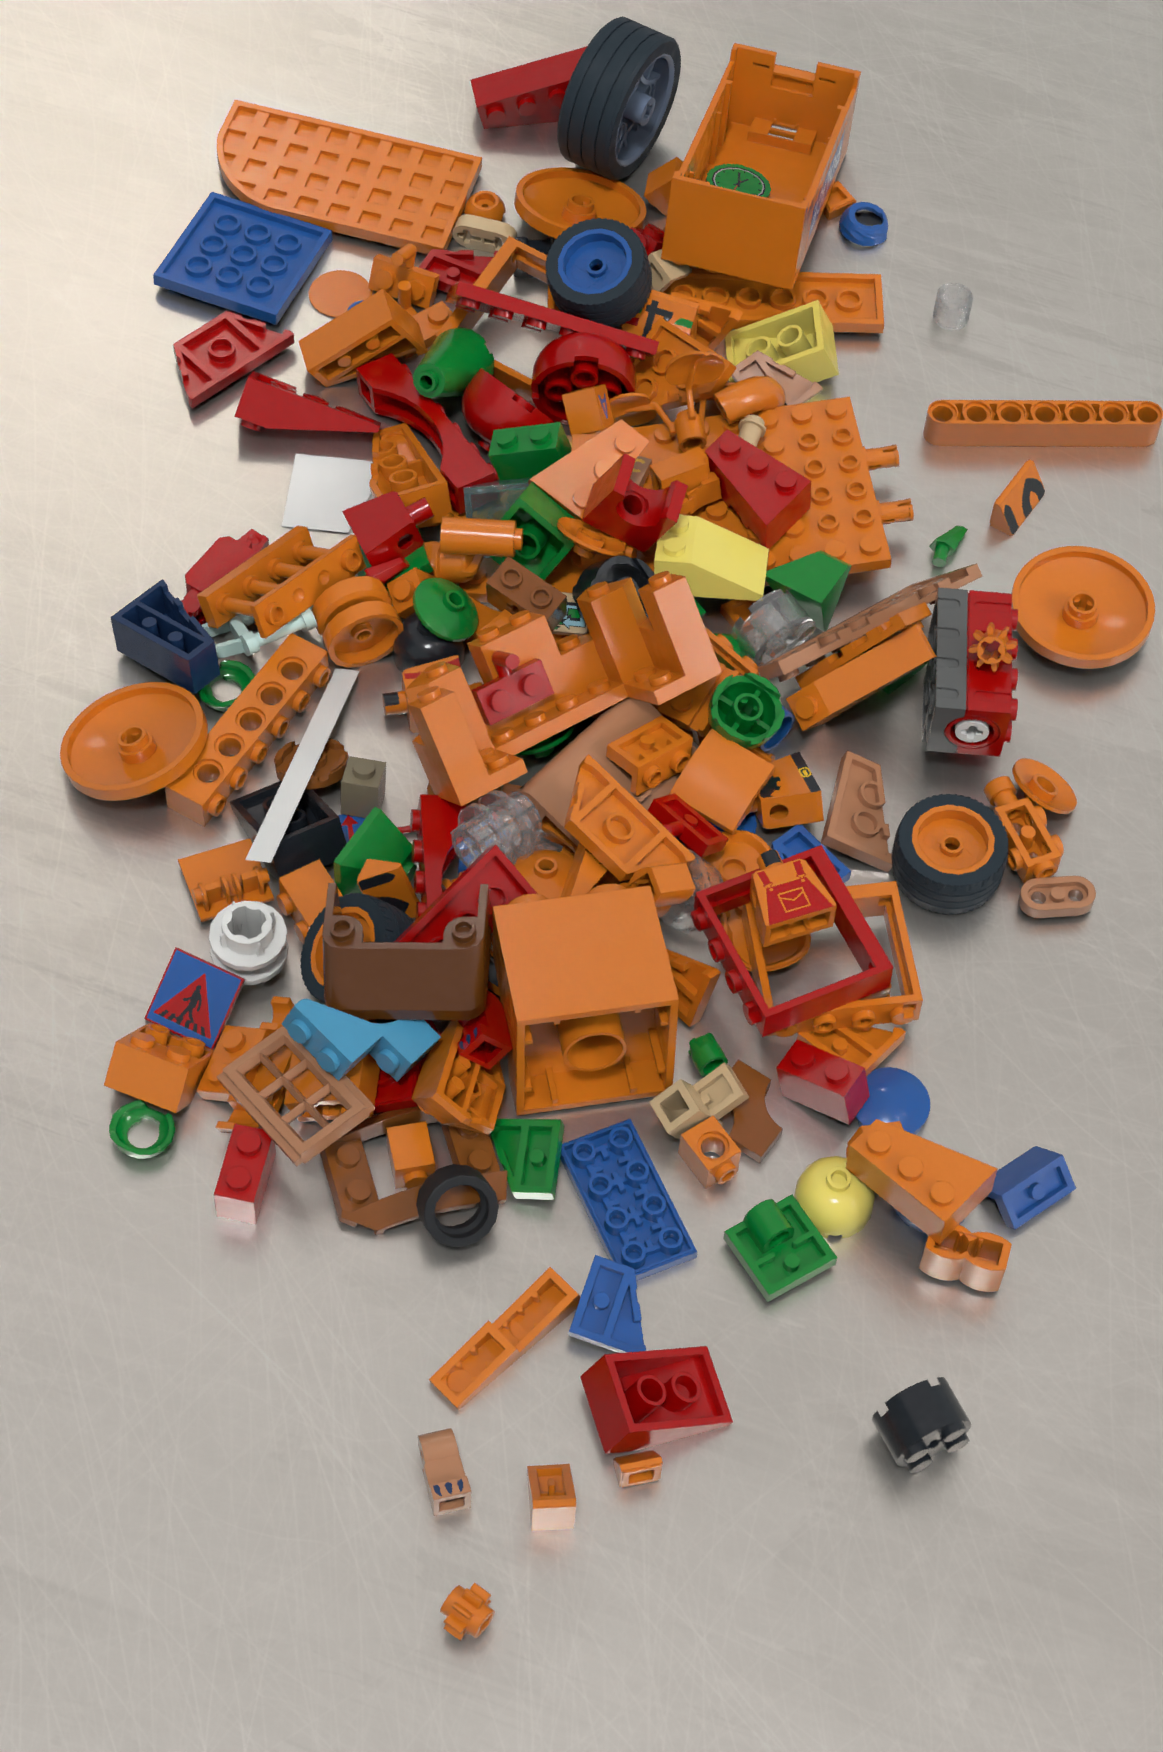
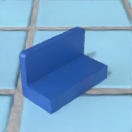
M1035 1146L997 1171L992 1191L988 1197L995 1199L1005 1225L1015 1230L1074 1191L1076 1186L1062 1154Z

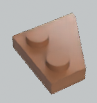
M758 350L737 364V369L732 374L735 382L752 376H770L774 378L784 389V406L805 403L823 390L820 384L813 383L796 374V371L776 363L771 357Z

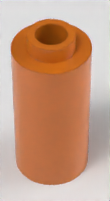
M442 517L440 533L441 553L514 557L515 550H522L523 528H517V523L514 520Z

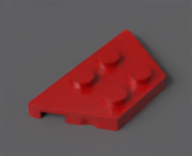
M225 311L173 344L174 355L189 406L194 408L295 343L294 333L286 329L282 334L266 329V323L254 319L248 320L241 315Z

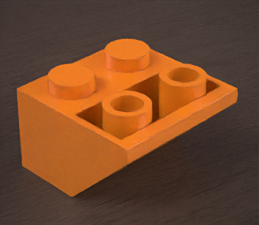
M150 1023L116 1041L104 1086L177 1113L191 1104L214 1050L206 1048V1044L199 1039L192 1037L180 1038L169 1034L170 1030L168 1028Z

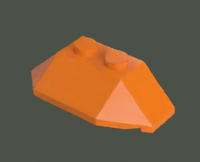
M451 1020L440 1035L441 1038L425 1056L412 1100L417 1103L424 1113L432 1115L441 1124L489 1135L494 1130L506 1087L500 1061L489 1070L460 1056L457 1043L463 1038V1027L458 1020ZM491 1044L490 1052H493L494 1048Z

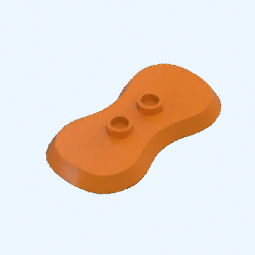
M736 830L731 835L724 831L721 833L729 839L724 849L702 858L699 855L693 854L696 858L688 866L693 882L703 890L759 869L757 858L762 853L771 850V848L761 837L752 832ZM742 905L719 915L721 924L748 971L752 972L741 918ZM811 933L766 947L762 945L767 972L787 967L802 959L810 948Z

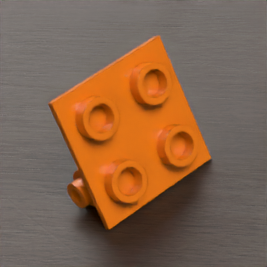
M251 838L178 859L201 922L214 919L218 912L232 904L233 901L235 903L241 901H258L262 903L274 901V896L268 883L270 878L266 867L262 868L259 861L245 860L253 844Z

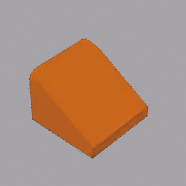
M653 1450L615 1457L613 1465L619 1487L624 1488L658 1481L661 1478L662 1457Z

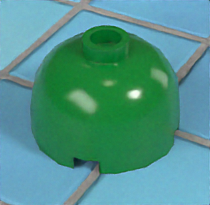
M745 673L744 676H728L716 687L708 705V722L713 730L717 731L727 740L733 741L747 750L757 748L767 743L777 733L782 724L785 712L784 708L782 710V704L779 700L781 695L768 679L755 673Z

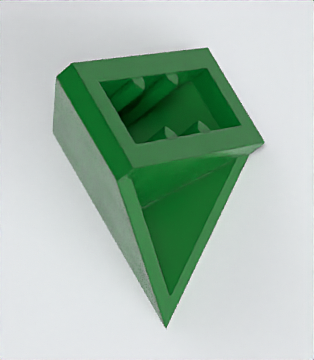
M818 551L767 570L766 581L794 617L822 631H826L852 565L823 551Z

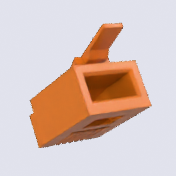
M700 446L649 465L653 490L665 489L670 486L671 482L676 480L688 486L680 511L682 515L688 513L692 515L702 506L722 499L719 478L714 472L710 473L708 457Z

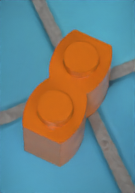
M687 863L644 867L636 871L629 882L619 884L626 889L651 886L658 918L663 917L672 905L687 901L696 889Z
M958 1225L940 1244L927 1236L919 1269L936 1279L947 1281L959 1279L963 1284L972 1289L983 1292H995L999 1290L1012 1244L999 1235L988 1232L971 1233L967 1228Z

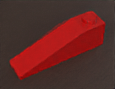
M255 371L247 378L234 416L242 419L240 423L242 426L255 431H260L261 427L267 429L378 433L381 422L345 407L336 406L332 408L329 406V402L319 396L303 393V396L297 395V387Z

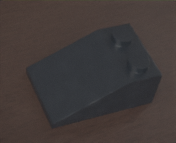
M281 781L230 801L232 810L248 837L251 838L252 843L282 783ZM305 789L272 862H263L267 870L279 882L280 877L319 859L325 868L333 866L334 860L346 845L339 816L313 789Z

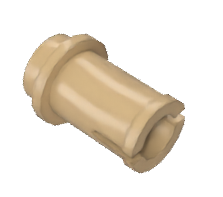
M757 415L745 416L738 424L740 430L738 436L757 447L760 437H763L766 432L764 420Z

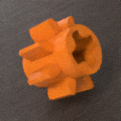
M990 622L986 633L975 630L973 636L979 643L971 645L968 650L970 653H977L979 660L976 666L979 667L983 663L991 664L994 672L997 670L1001 660L1008 664L1012 662V656L1006 651L1016 648L1017 641H1009L1007 637L1008 626L1001 631L995 629L993 622ZM994 640L1000 643L998 650H994L992 653L986 650L988 643L991 644Z
M476 1583L470 1589H465L461 1585L455 1587L440 1609V1612L447 1617L444 1620L446 1625L443 1629L460 1641L465 1634L478 1638L488 1627L495 1614V1611L489 1607L491 1594Z

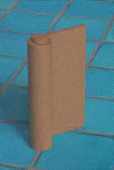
M630 697L610 706L514 793L513 801L516 813L522 819L532 822H539L547 816L578 846L579 841L564 828L579 765L588 754L648 810L653 799L669 795L681 773H677L659 783L655 788H650L636 796L630 791L632 775L606 757V751L609 743L656 719L662 714L651 703ZM692 745L691 757H692V755L694 754V752L696 751V748H695L693 745Z

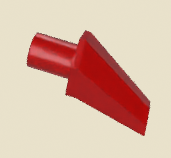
M400 557L366 568L364 570L365 576L379 579L384 585L408 568L410 564L407 560Z

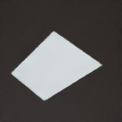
M296 453L282 526L295 528L299 525L312 530L349 533L351 527L342 511L368 500L371 495L369 482L372 477L370 468L373 461Z

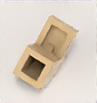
M724 1062L694 1085L679 1079L649 1101L666 1132L680 1139L682 1133L713 1115L723 1125L724 1123L721 1118L747 1100L749 1095L731 1066Z

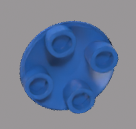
M884 1067L873 1070L866 1076L870 1096L856 1115L859 1127L871 1125L876 1119L885 1123L900 1121L905 1131L917 1135L930 1112V1097L923 1083L916 1076L902 1069Z

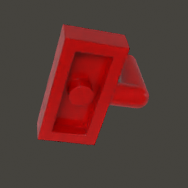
M500 650L492 654V662L498 677L471 690L484 723L490 726L554 694L541 659L535 658L519 666L520 660L517 655Z
M675 793L653 799L647 810L674 837H678L683 841L685 847L691 853L699 855L701 858L722 851L729 840Z

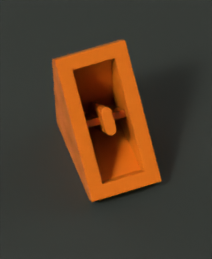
M570 1464L527 1466L531 1531L574 1529L576 1496Z

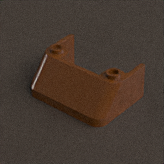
M328 883L322 932L324 998L326 1006L360 1019L471 1020L480 1016L485 1010L487 1002L493 926L488 884H480L478 917H459L453 919L445 927L443 943L363 942L364 933L361 923L354 917L342 915L337 884Z

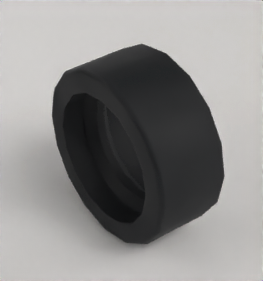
M459 1164L439 1168L428 1176L419 1189L416 1203L419 1219L436 1241L451 1247L471 1245L486 1236L496 1222L499 1209L496 1192L481 1172L468 1165ZM459 1185H469L475 1188L479 1193L480 1203L475 1214L465 1223L455 1226H446L438 1221L435 1215V1206L442 1194L450 1188Z

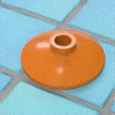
M570 517L559 518L557 522L558 529L567 539L575 544L573 551L587 559H593L595 554L604 556H621L624 554L625 546L619 539L579 519Z
M1028 758L1019 759L1013 765L1014 779L1024 792V797H1029L1033 806L1040 805L1058 814H1069L1075 809L1077 799L1072 788L1053 769L1039 761Z
M536 850L521 855L512 864L537 894L552 899L561 897L573 859L557 851Z

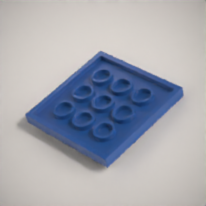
M211 192L153 274L154 285L277 325L331 243L332 230L289 216L272 213L255 205Z

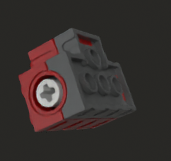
M938 587L928 632V642L936 657L928 661L923 681L922 742H926V751L956 753L957 751V753L1000 757L1004 742L1010 743L1012 721H1016L1018 699L1012 698V691H1016L1018 669L1012 668V662L1008 664L1003 660L999 662L998 668L994 672L991 664L983 663L978 667L976 666L979 660L977 653H970L968 649L971 645L979 643L973 636L975 630L986 633L989 623L993 622L995 629L1001 631L1005 627H1009L1007 637L1009 641H1017V646L1006 652L1012 656V661H1016L1018 639L1012 638V631L1017 629L1018 609H1012V594L969 590L968 593V590ZM994 640L991 644L988 643L986 650L992 653L994 650H998L1000 643Z

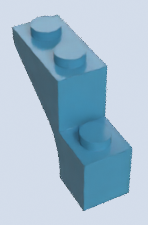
M302 999L296 1003L281 1023L288 1030L291 1038L297 1043L302 1044L316 1058L320 1067L330 1072L338 1081L364 1057L370 1054L376 1060L377 1065L398 1082L430 1052L441 1038L425 1020H396L383 1024L372 1023L310 999Z

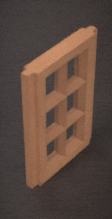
M284 1026L223 1068V1072L217 1076L218 1081L296 1167L314 1158L370 1116L369 1113L375 1110L373 1103L346 1075L338 1081L330 1072L322 1069L316 1058L302 1044L294 1041ZM284 1046H287L301 1062L283 1074L269 1057ZM263 1063L277 1079L259 1092L244 1075ZM309 1069L324 1087L306 1099L291 1081ZM282 1087H285L300 1103L284 1116H281L266 1100ZM332 1093L347 1111L329 1123L315 1109L314 1105ZM307 1111L322 1129L304 1141L289 1124Z

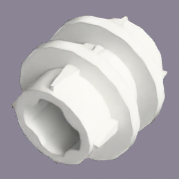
M233 901L232 904L218 912L210 924L209 943L213 964L246 979L243 985L265 984L266 981L280 973L287 962L289 949L287 928L283 917L269 905L258 901H241L237 903Z

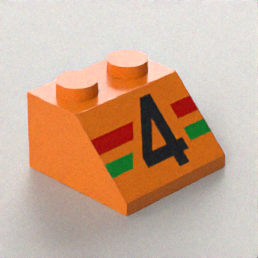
M651 289L650 296L643 309L634 318H631L630 321L625 322L621 330L646 337L659 317H662L696 339L699 303Z

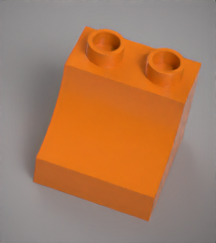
M603 884L583 895L548 899L539 894H526L513 899L507 905L493 906V959L500 999L504 1008L513 1047L507 1053L508 1077L516 1116L654 1097L673 1084L679 997L651 886L626 889L619 884Z

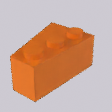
M381 289L299 340L307 371L325 387L356 378L357 367L392 353L398 358L415 351L420 356L428 351L419 323L384 289Z
M878 1119L850 1144L846 1163L848 1171L938 1244L989 1195L998 1170L996 1167Z

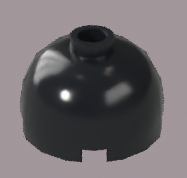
M415 612L402 621L404 630L395 638L393 646V659L400 672L411 667L457 655L459 656L460 666H462L465 656V640L452 642L437 637L421 623Z

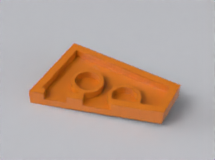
M621 419L529 479L528 484L533 482L575 519L582 520L593 484L624 453L637 459L649 443V440Z

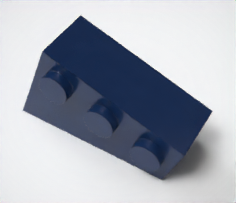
M163 579L110 617L117 651L191 693L196 694L220 675L215 641L194 616H189L184 610L181 600L178 597L174 598Z

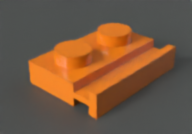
M719 662L723 673L664 702L657 710L673 724L688 731L693 730L705 738L711 729L708 722V705L714 690L726 677L740 675V671L730 670Z

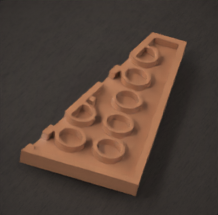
M976 563L913 583L759 666L757 669L761 677L766 679L778 677L779 682L788 680L800 673L799 667L805 665L808 668L826 658L825 654L840 651L841 648L851 643V641L865 636L868 631L889 621V618L897 613L923 602L930 605L935 604L938 587L958 589L983 577Z

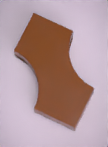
M738 1059L733 1065L732 1070L749 1095V1098L730 1111L733 1119V1128L729 1136L742 1153L761 1163L781 1137L783 1128L774 1122L765 1104V1097L769 1090L771 1079Z

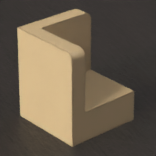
M662 249L652 252L648 259L652 271L651 289L664 292L674 281L688 276L692 269L689 265H677L672 261L661 259Z

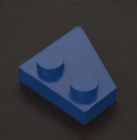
M595 1255L568 1332L569 1336L617 1353L646 1351L641 1327L640 1304L638 1303L636 1293L637 1283L634 1268Z

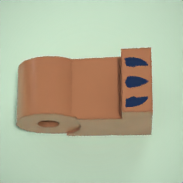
M448 1428L418 1435V1446L424 1468L422 1471L433 1516L471 1508L472 1491L468 1478L465 1476L453 1430Z

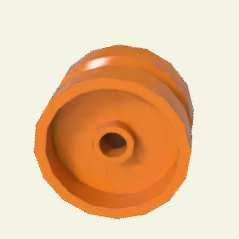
M369 576L351 577L337 582L326 589L315 600L311 610L317 622L316 629L323 637V644L326 651H328L330 659L336 665L347 668L362 667L387 656L393 651L395 638L404 630L398 612L392 606V600L386 587L379 579Z

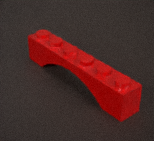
M391 353L356 368L359 395L375 414L392 417L409 424L422 432L434 444L442 458L440 472L447 481L451 505L459 514L497 498L496 483L498 482V474L496 469H494L491 463L485 462L473 442L469 443L466 440L459 425L456 422L452 423L448 419L440 403H435L431 398L421 395L416 390L412 374L406 364H401Z
M420 794L418 808L411 809L410 831L417 832V840H413L412 862L419 863V871L414 873V894H421V902L416 903V919L442 894L443 875L452 860L461 852L468 827L466 804L459 806L440 798L438 795Z

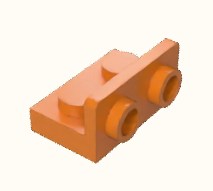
M661 715L607 745L606 757L632 775L630 791L638 796L683 771L691 758L693 737Z

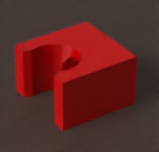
M624 453L593 484L581 521L645 552L677 523L688 486L678 480L671 482L669 487L661 490H652L639 486L631 480L636 459Z

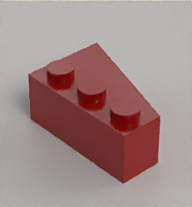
M728 429L705 450L709 460L710 473L714 472L719 478L723 501L728 507L732 506L746 529H751L758 537L760 545L770 549L810 509L811 480Z

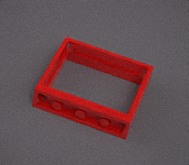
M822 845L785 858L782 861L787 863L797 859L806 860L837 905L834 923L863 972L782 1004L768 1008L717 917L721 913L751 902V877L760 868L695 893L694 910L691 911L693 924L697 931H703L706 935L711 957L716 963L721 962L726 971L725 979L730 991L733 994L738 993L743 1002L742 1006L746 1020L750 1025H756L762 1037L890 987L894 967Z

